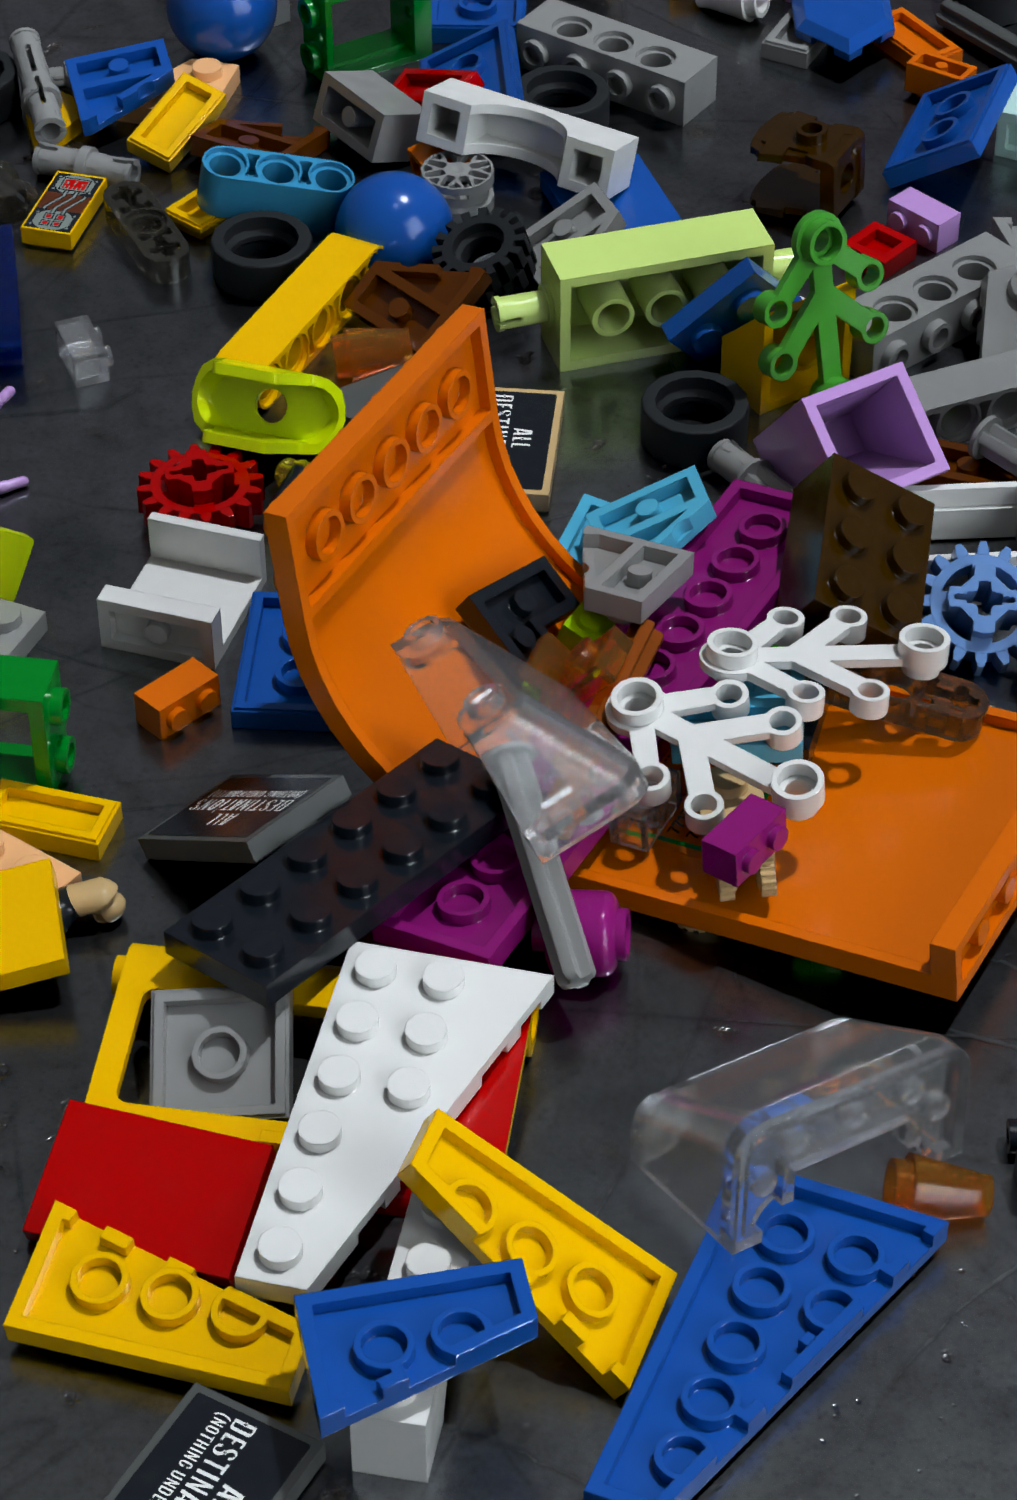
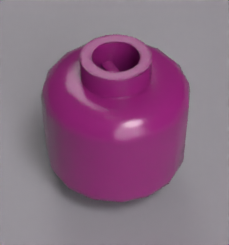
M570 889L596 969L594 978L609 977L615 971L618 962H627L629 959L631 945L630 909L620 907L616 896L611 891ZM536 918L531 927L532 951L544 952L546 965L554 974Z

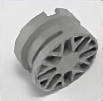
M445 150L435 153L424 160L421 167V177L429 181L440 191L447 201L453 220L457 225L463 222L460 215L468 211L472 217L478 215V208L487 207L491 214L494 208V191L492 187L494 183L493 163L485 155H460ZM447 158H451L453 162H447ZM469 158L471 159L470 162L464 163Z

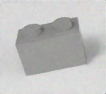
M373 70L325 71L313 119L371 163L410 162L407 148L420 143V141H416L422 106Z

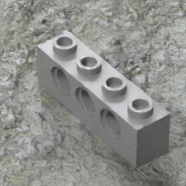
M546 0L517 22V49L520 68L532 71L539 67L551 65H575L592 70L602 76L610 87L611 101L682 127L716 100L718 56L560 0Z
M984 232L879 285L874 291L866 292L856 297L855 301L861 305L883 312L888 318L889 327L885 337L876 344H868L853 336L850 374L858 378L901 361L905 369L977 332V325L982 319V308L979 305L981 281L989 271L1016 265L1017 250L988 232ZM872 319L867 324L866 331L870 328Z

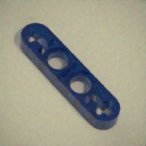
M0 224V367L22 366L24 362L12 224Z

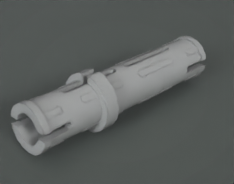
M22 27L12 32L8 40L9 44H11L9 47L13 53L17 74L23 89L21 94L22 108L25 114L31 118L36 140L56 144L63 140L67 134L66 123L62 118L60 110L63 99L59 88L52 83L49 67L41 47V41L39 40V33L35 29ZM35 80H37V82H38V86H39V89H40L39 91H38L37 84H36Z

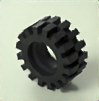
M487 207L478 208V216L473 218L469 211L460 215L463 220L462 223L457 225L451 220L445 225L448 234L439 232L435 240L438 246H432L431 251L434 264L440 265L444 271L469 272L470 266L481 267L492 278V283L475 303V307L482 308L483 301L488 300L490 307H492V296L500 297L516 294L514 291L516 286L524 290L529 285L527 276L534 277L536 268L534 263H537V258L525 227L513 212L506 215L504 208L496 207L492 215H490ZM495 253L484 261L473 263L476 259L486 254Z

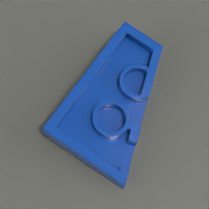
M522 1258L294 1295L295 1318L320 1438H324L538 1338V1315Z

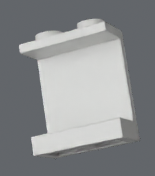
M151 512L147 518L151 556L130 589L106 584L96 599L101 646L184 663L194 657L208 668L215 670L250 610L253 592H261L267 581L264 534Z

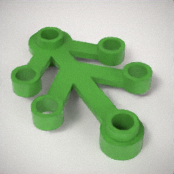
M825 210L811 211L799 220L791 239L793 259L775 290L761 292L753 304V316L756 321L773 329L781 328L789 321L793 310L792 302L809 277L810 292L780 343L774 342L764 347L758 359L759 369L764 375L777 381H785L796 371L798 357L814 331L819 378L813 383L809 396L850 381L842 376L837 317L850 325V332L855 338L868 344L880 342L885 337L889 327L888 318L883 312L861 305L834 286L833 264L845 271V279L850 286L864 292H871L879 287L884 277V267L879 260L866 254H859L847 246L845 228L834 214ZM867 267V273L865 277L861 279L862 273L864 269ZM776 303L774 312L769 316L772 305ZM872 319V324L866 331L867 324ZM781 356L780 364L775 368L776 360Z

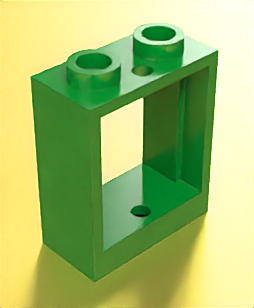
M346 0L298 1V13L303 24L304 43L300 45V57L305 69L313 73L321 82L325 71L373 70L379 73L421 60L432 54L431 0H390V29L333 46L332 5Z
M0 655V710L28 713L32 745L0 742V779L3 778L57 789L63 773L70 774L73 770L76 758V740L74 736L67 735L66 731L71 695L69 688L61 687L58 660Z

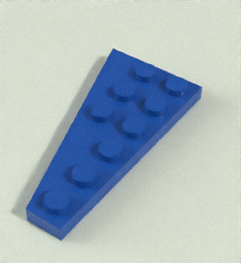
M741 1159L583 1490V1500H691L947 1241L949 1221Z

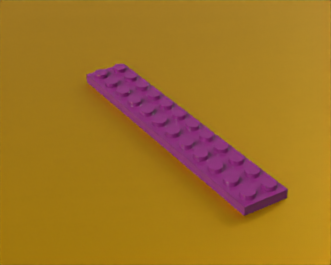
M735 479L713 505L717 517L681 548L695 552L693 575L647 618L655 622L654 628L663 633L664 641L646 678L655 681L664 693L714 686L717 681L704 673L699 666V652L701 647L707 643L710 633L717 629L728 627L750 631L766 620L767 613L771 609L777 607L793 493ZM616 623L521 738L529 741L533 746L534 756L530 763L542 799L630 624ZM617 735L569 836L565 839L557 837L555 839L567 880L633 797L630 777L635 765L629 737ZM656 736L660 762L669 751L670 742ZM506 830L373 929V940L398 949L502 966L537 918L510 830Z

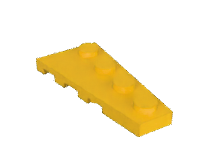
M437 1108L423 1121L397 1176L482 1264L522 1258L537 1311L538 1322L615 1400L631 1387L678 1273Z
M57 1200L53 1204L3 1323L7 1340L189 1383L196 1382L203 1386L288 1406L293 1404L306 1367L295 1317L232 1286L222 1289L199 1278L195 1268L171 1256L165 1261L135 1246L132 1237L108 1225L102 1230L80 1219L77 1210Z

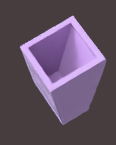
M902 361L802 398L753 439L760 458H764L772 463L775 474L792 487L797 486L833 453L903 488L950 470Z

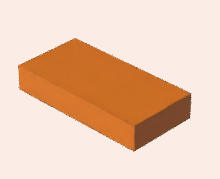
M903 7L892 10L895 27L894 35L880 44L874 41L871 42L905 67L906 63L921 49L961 62L963 59V50Z

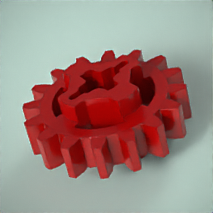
M191 444L189 450L185 451L186 454L181 455L178 451L170 449L167 450L168 461L151 459L149 461L150 472H140L138 475L139 486L136 487L139 513H143L144 524L147 527V518L151 512H157L234 528L236 525L251 528L253 526V515H262L264 511V476L258 473L255 460L243 462L242 451L240 450L224 455L221 454V446L214 445L210 448L209 452H206V449H200L197 444Z

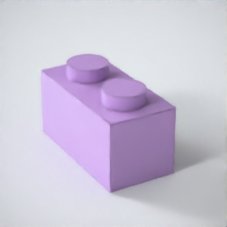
M908 187L888 199L886 226L917 240V244L937 254L958 241L961 212L912 187Z

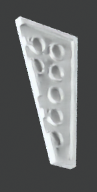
M356 942L349 947L234 1276L236 1289L252 1297L293 1305L294 1295L322 1291L358 1245V1234L379 1207L386 1209L400 1191V1178L397 1174L423 1121L437 1108L453 1119L459 1116L482 1086L483 1074L501 1051L508 1053L520 1038L521 1026L534 1009H542L554 994V975L363 942Z

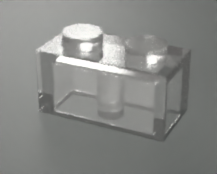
M88 315L54 322L57 351L76 388L110 381L109 366L114 365L112 351L109 345L104 346L100 328L93 326Z
M667 767L671 776L672 793L665 803L658 806H644L638 803L633 798L631 779L608 810L610 842L645 852L650 850L683 801L680 770ZM650 781L643 785L654 786L659 784V782Z

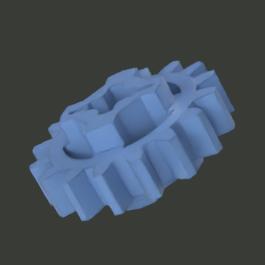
M980 541L975 555H969L965 547L960 543L955 545L953 549L951 563L939 554L932 562L930 569L933 575L927 574L922 612V615L925 617L921 623L939 626L949 634L951 639L949 669L953 671L961 664L962 660L971 662L973 676H980L986 662H991L1000 674L1006 671L1010 663L1009 654L1017 660V628L1008 637L992 643V637L998 630L1010 631L1012 625L1017 626V566L1015 567L1009 563L1011 548L1007 546L996 557L989 555L987 541ZM968 575V581L961 587L950 586L948 591H943L953 580ZM972 602H981L983 612L989 614L987 616L979 615L977 605Z

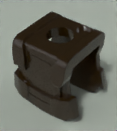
M800 111L795 113L780 112L768 120L757 131L751 141L750 153L756 155L757 161L780 164L758 182L750 196V205L755 206L756 213L784 218L786 214L801 216L802 218L811 211L825 210L838 218V215L848 203L855 199L864 189L865 134L858 127L835 123L829 125L818 121L816 116ZM784 161H786V162H793L792 164H788V165H787V164H782Z

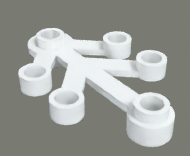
M851 605L833 608L827 620L803 636L805 622L803 613L791 607H776L767 613L766 620L750 631L728 627L717 629L710 633L707 643L700 649L699 666L704 673L717 682L726 679H735L743 683L749 681L784 698L785 706L799 711L803 722L815 721L822 717L824 713L825 689L816 682L808 680L799 681L780 671L792 669L850 697L849 710L856 717L865 720H877L883 718L888 713L890 688L882 681L866 679L845 668L901 667L903 673L912 679L931 680L936 678L948 663L951 639L949 634L939 626L928 623H914L905 626L899 632L898 644L855 645L861 643L866 637L868 616L861 608ZM773 644H775V645L784 646V647H771V646H772Z
M632 677L618 683L613 688L606 702L605 713L608 725L617 734L630 738L635 765L630 777L632 795L639 804L658 806L665 803L672 793L670 771L664 764L659 763L656 736L679 747L688 793L684 801L685 823L688 829L696 834L707 835L725 818L724 800L719 793L715 792L710 764L772 796V803L785 808L786 818L793 821L807 820L813 817L823 806L825 801V779L821 768L811 761L793 759L783 762L776 767L734 745L765 740L766 744L772 749L787 751L797 747L803 740L802 716L799 711L792 707L778 706L770 709L765 714L748 716L750 712L749 690L739 680L726 679L717 682L712 687L664 693L655 681L644 677ZM728 699L737 700V701L734 702V703H724V702H723V701L728 700ZM711 711L713 717L718 721L693 724L681 717ZM781 726L791 727V728L788 729V730H777V729H775V728L781 727ZM650 781L659 782V784L654 786L643 785ZM704 809L713 811L712 813L706 815L696 813Z

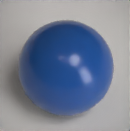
M166 0V14L171 30L186 49L201 58H215L220 62H228L250 55L266 41L276 21L277 0Z
M384 171L363 179L348 192L337 212L335 233L384 246L383 249H378L377 254H373L368 264V269H370L375 261L400 262L403 266L407 267L415 266L419 263L434 264L431 251L432 246H438L435 238L439 232L448 234L445 225L453 220L447 201L429 181L405 171Z

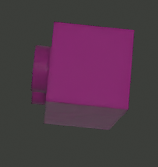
M751 793L701 839L703 872L735 887L741 885L750 875H754L775 851L781 850L788 838L786 809Z

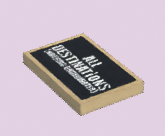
M495 387L503 440L513 469L535 511L549 512L565 408V391Z

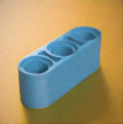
M215 146L204 152L202 157L196 199L202 211L219 218L229 219L241 213L260 210L276 211L297 217L309 227V230L333 232L335 231L337 212L345 196L354 187L355 176L348 166L333 160L233 146Z

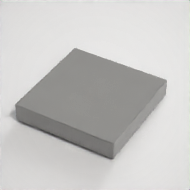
M227 986L151 990L149 1105L288 1122L293 1109V990L269 1008L256 1003Z

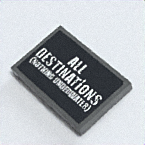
M232 774L139 837L138 841L146 858L152 860L258 864L348 801L352 793L343 775Z
M195 1382L104 1500H297L326 1460L325 1443Z

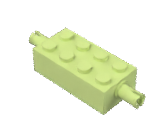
M753 208L541 243V284H539L538 290L500 297L492 296V320L497 332L541 323V337L559 372L680 352L682 350L667 339L661 327L664 322L744 258L748 257L780 281L794 255L791 247L775 250L773 240Z

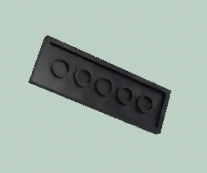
M436 738L163 931L166 954L256 1003L269 1008L509 829L493 774L483 768L480 758Z

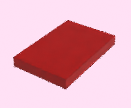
M69 1099L22 1231L27 1240L38 1242L53 1204L57 1200L77 1210L80 1219L102 1230L108 1225L132 1237L135 1246L165 1261L171 1256L195 1268L199 1278L212 1284L233 1287L235 1282L234 1276L273 1167L276 1152L273 1145Z

